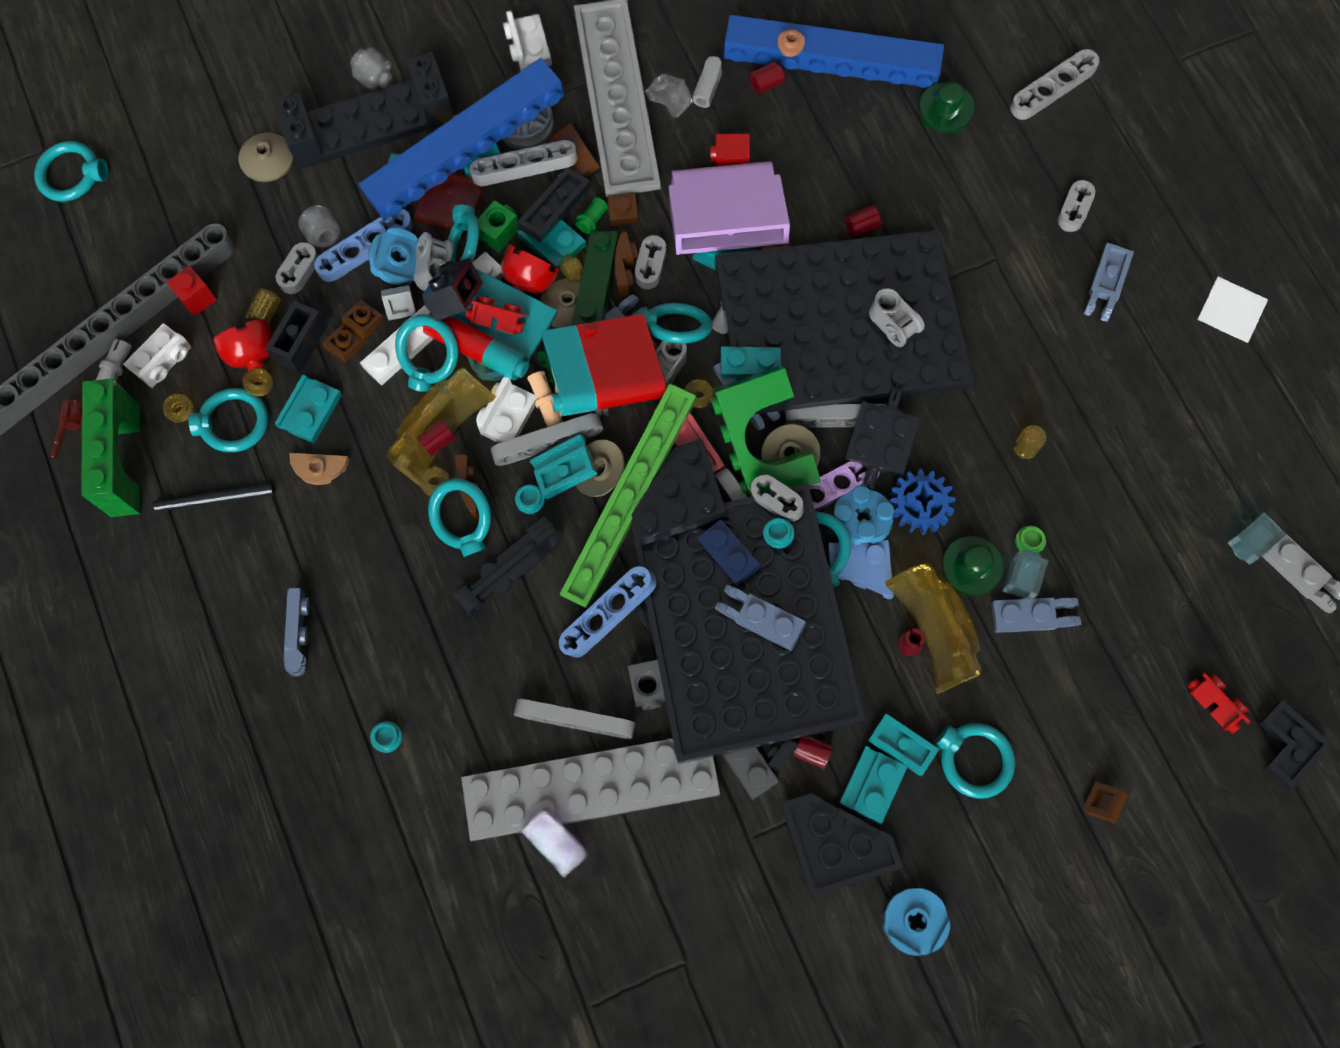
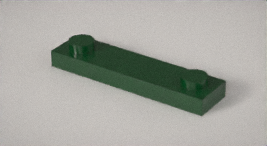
M591 231L572 326L603 321L605 319L615 268L616 248L620 237L618 231Z

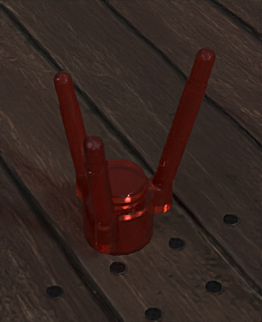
M67 400L61 403L59 425L50 453L51 458H55L58 453L64 430L80 429L82 425L81 402Z

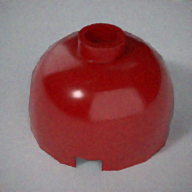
M508 245L501 263L504 279L512 284L511 287L526 295L527 292L537 295L547 291L556 280L560 269L553 267L552 271H550L551 264L523 250L513 253L515 247Z
M266 319L246 322V327L237 329L235 326L214 337L213 343L221 359L229 366L235 368L247 367L249 372L265 365L263 360L270 356L265 348L273 336V332Z

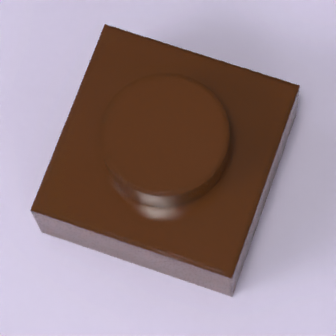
M635 193L607 196L611 226L638 223Z
M1095 782L1083 810L1088 815L1115 824L1128 795L1121 789Z

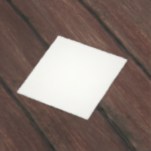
M1217 277L1197 320L1248 343L1268 299Z

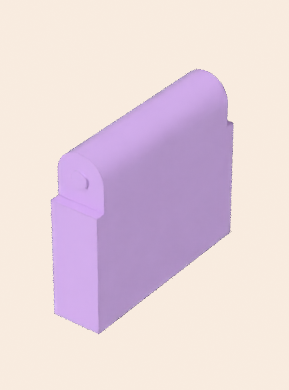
M771 161L672 171V185H669V205L676 255L789 244L790 222L780 174L774 175Z

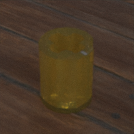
M260 288L245 316L251 321L266 319L269 324L281 301L280 297L269 290Z
M1037 425L1027 426L1016 440L1017 445L1014 448L1016 454L1024 459L1035 457L1047 440L1045 431Z

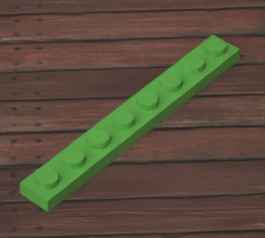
M669 383L559 595L586 609L589 608L633 523L631 516L666 460L697 400L696 395Z

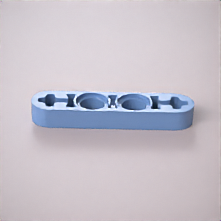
M402 209L399 214L389 217L385 221L379 217L319 255L314 263L319 277L327 282L335 281L369 260L368 251L372 242L368 238L374 232H386L385 226L388 229L401 228L411 232L413 223L409 213ZM399 219L401 222L403 221L404 224L402 226H399L398 224H395L394 221ZM350 247L360 249L358 255L353 258L346 257L345 252ZM340 255L342 261L344 262L343 264L340 263V261L337 259V256ZM328 263L333 267L330 271L324 267Z
M641 566L630 569L561 634L559 638L560 650L564 654L575 658L585 655L653 592L656 586L654 573ZM639 575L644 577L645 585L643 587L637 585L639 583L637 580ZM626 586L632 589L631 592L635 594L634 596L625 590ZM618 594H623L625 597L624 606L619 610H614L612 607L613 598ZM600 614L603 618V624L600 629L593 631L590 627V621L593 616ZM584 632L589 634L590 637L588 638L586 636H583L585 634ZM572 637L578 639V640L576 641V643H577V645H578V647H577L576 649L571 648V646H572V641H571Z

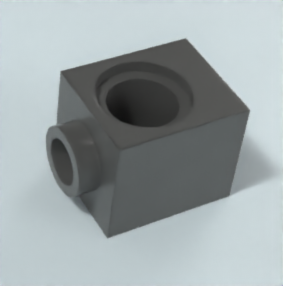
M658 660L628 666L636 707L642 706L643 710L660 707L661 702L665 701ZM644 680H652L657 686L652 693L645 694L639 689L640 683Z

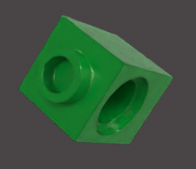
M494 200L478 218L479 240L499 253L519 230L517 213L510 206H502ZM496 223H504L498 227L494 226Z

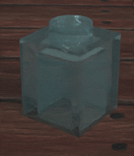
M1264 512L1251 521L1228 544L1233 548V552L1238 558L1250 565L1261 558L1287 534Z
M1019 550L1012 558L1002 591L1024 599H1034L1039 594L1049 561L1041 558V555L1037 552Z

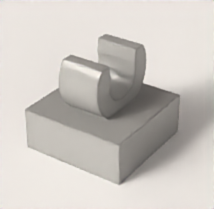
M409 285L381 291L388 320L409 317L416 313Z

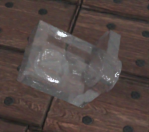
M665 74L657 77L653 84L645 91L649 100L667 105L671 115L676 118L693 102V98L684 80Z

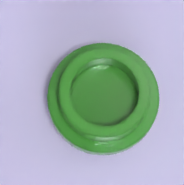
M1025 526L1017 532L1015 544L1023 554L1037 555L1044 549L1046 537L1038 527Z

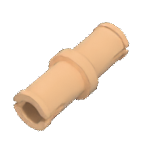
M539 371L528 376L527 379L537 400L535 401L536 408H540L547 427L564 422L559 412L553 411L551 404V394L553 393L545 376V371Z

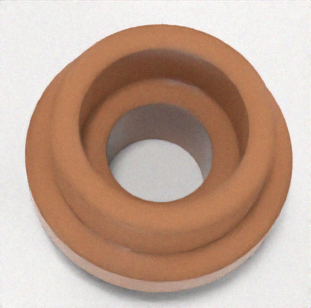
M789 29L779 35L777 45L783 55L794 57L803 50L805 38L799 31Z

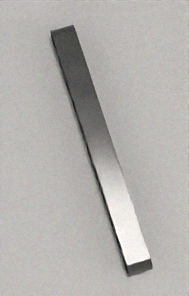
M214 223L203 228L0 385V435L110 351L114 339L123 341L178 298L166 283L173 275L178 274L190 265L202 279L228 259L235 251V243L224 226Z

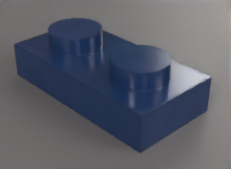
M721 519L697 538L699 543L736 586H739L761 568L757 560Z

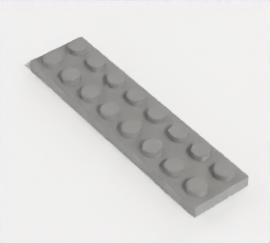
M610 0L574 6L606 197L609 195L661 189L627 0Z
M673 738L461 777L470 841L720 795L713 757L679 764Z

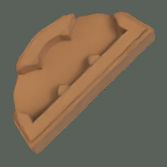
M289 453L290 464L295 474L306 483L313 485L331 483V480L346 471L350 460L348 456Z

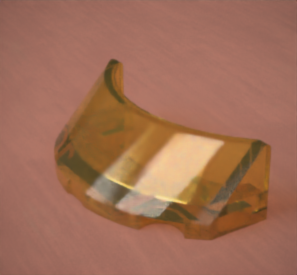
M464 367L457 370L448 381L442 380L433 386L412 408L396 432L398 438L389 447L386 455L395 468L420 485L437 452L431 456L416 436L440 418L454 432L464 420L484 405L492 402L496 396Z
M929 564L914 566L885 581L887 588L908 608L925 635L933 661L935 690L937 694L981 676L982 667L976 658V653L981 651L973 622L955 590L948 582L942 583L938 579L933 567Z

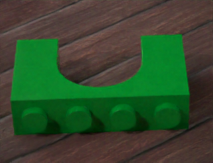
M780 365L713 388L715 397L710 398L715 414L722 415L725 425L720 426V430L725 444L731 442L734 453L729 454L734 471L740 470L743 481L738 482L742 493H745L747 497L753 496L751 484L756 477L761 475H769L788 488L806 483L811 486L821 482L813 454L808 449L776 460H763L752 455L745 443L746 426L750 418L757 411L794 397L786 369ZM769 484L767 487H759L761 494L771 492Z
M113 378L82 382L81 496L108 516L118 517L140 514V486L125 473L120 461L117 442L118 434L140 432V405Z

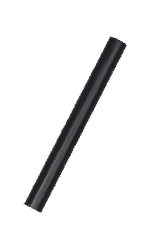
M270 483L153 501V509L155 512L269 496L274 495V486Z

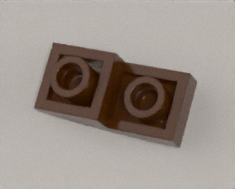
M571 123L548 138L551 143L568 140L575 144L578 160L573 166L568 168L581 176L588 177L599 168V165Z
M627 232L621 233L615 254V273L619 299L630 296L629 286L634 285L631 270H634V259L638 258L635 242H629Z
M360 300L342 316V325L323 341L324 348L346 363L373 334L382 321L383 315Z
M456 455V477L468 480L479 488L478 483H475V465L471 464L468 455ZM460 491L473 520L479 521L476 503L467 493Z

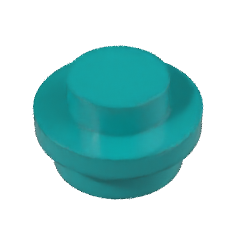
M525 485L517 491L515 503L521 512L534 514L542 509L545 498L542 497L538 486Z
M774 518L764 527V539L773 548H785L794 539L793 525L787 519Z
M381 722L371 732V743L376 750L390 753L400 746L402 731L393 722Z

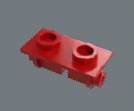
M478 295L477 299L472 300L473 308H468L466 313V319H469L472 324L492 328L493 320L496 318L498 320L495 330L512 335L523 333L525 324L521 322V318L529 317L530 314L521 312V306L505 303L504 307L494 304L495 299Z
M1203 671L1201 672L1205 677L1203 681L1200 682L1196 678L1187 685L1191 690L1189 693L1205 709L1214 702L1218 705L1209 714L1219 723L1224 731L1228 730L1231 734L1235 733L1241 728L1238 722L1242 718L1247 723L1250 722L1245 716L1249 710L1237 697L1230 700L1223 692L1227 688L1226 685L1214 673L1208 676Z

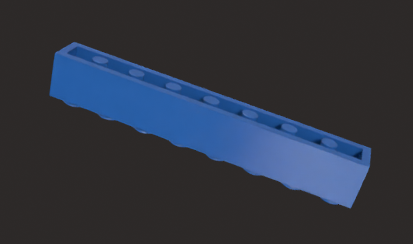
M730 15L725 38L724 59H731L736 62H752L760 65H768L776 61L778 65L780 64L781 67L787 69H802L814 73L823 72L837 74L842 77L852 76L866 80H880L893 84H908L928 88L938 82L944 44ZM785 30H797L805 38L804 48L797 56L787 57L778 48V37Z
M539 58L360 182L361 190L384 221L389 217L396 216L403 207L412 201L422 198L425 192L435 185L445 182L448 176L456 170L465 168L479 154L488 152L502 138L511 136L523 123L534 120L538 113L545 108L557 104L561 97L564 96L561 81L545 61Z

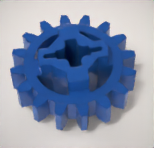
M919 469L915 477L909 471L905 476V480L902 478L897 480L896 486L898 488L893 487L890 495L895 497L889 501L893 507H896L893 518L900 516L899 526L902 527L907 523L910 525V533H913L915 528H920L921 535H925L928 527L933 532H937L939 524L945 526L948 522L946 516H951L954 512V509L950 506L956 501L955 497L948 496L953 488L942 485L945 480L944 477L938 480L934 479V471H931L928 476H924L923 470ZM914 486L912 493L903 495L908 488ZM919 495L922 498V502L917 500ZM937 509H940V512L936 516L930 518L931 511H937Z

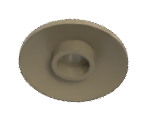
M266 132L254 135L243 144L239 152V165L242 171L249 178L259 182L279 179L288 172L293 163V157L287 147L285 138L276 133Z
M567 278L555 281L542 294L540 302L558 311L557 316L550 325L553 328L572 326L580 280ZM572 298V301L570 303H564L563 299Z
M786 424L775 428L769 433L762 445L761 458L763 460H776L786 457L784 450L787 447H793L794 453L808 449L813 454L816 467L819 463L820 446L818 440L810 430L801 425Z
M597 440L588 444L587 448L590 450L598 474L575 485L581 493L590 497L603 496L616 487L625 467L624 455L615 443L608 440Z

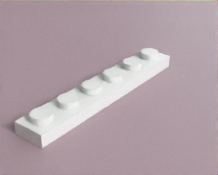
M486 252L473 262L476 269L497 280L504 277L501 266ZM424 305L413 316L420 314L428 315L431 311ZM423 326L415 328L408 337L407 353L410 360L433 340V338L423 333ZM399 328L360 362L361 366L381 386L402 368L395 352V339Z

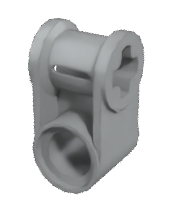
M427 232L420 236L416 247L417 257L414 281L421 290L425 291L429 286L428 282L435 277L438 267L445 262L451 261L453 254V242L432 238L431 234Z
M887 288L880 290L876 294L869 310V316L895 346H904L907 342L906 339L914 333H920L924 330L925 325L921 316L912 310L896 291ZM880 304L888 306L890 310L883 309Z
M662 341L656 350L666 389L669 383L673 384L676 376L687 361L686 343L679 344ZM672 348H677L681 351L676 356H671L667 352Z

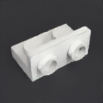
M512 11L506 12L508 22L503 23L507 40L512 39L513 41L509 48L513 62L518 61L520 71L539 58H542L547 65H552L539 14L513 19Z
M163 323L123 365L149 387L153 388L157 383L164 380L168 371L177 362L186 357L191 346L181 334L175 333Z
M504 376L500 383L497 382L494 385L490 394V402L487 407L481 408L476 419L480 434L498 443L519 436L536 406L535 401H537L534 394L513 385L511 380Z

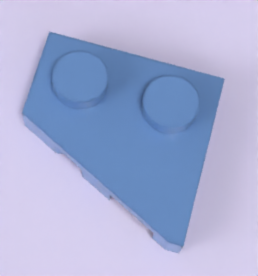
M882 540L871 545L872 542L862 543L861 545L851 544L849 561L842 572L837 575L838 578L849 580L855 586L862 589L868 588L880 593L886 599H892L894 593L889 541ZM839 542L828 543L829 566L837 558Z

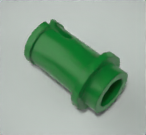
M595 197L585 212L577 216V228L586 234L595 231L597 222L609 208L607 203L601 198Z

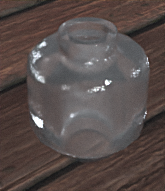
M374 48L359 49L350 62L353 77L368 89H376L379 86L384 88L392 78L390 61Z
M322 205L309 207L299 217V229L312 246L317 248L330 246L340 235L339 222L327 207Z

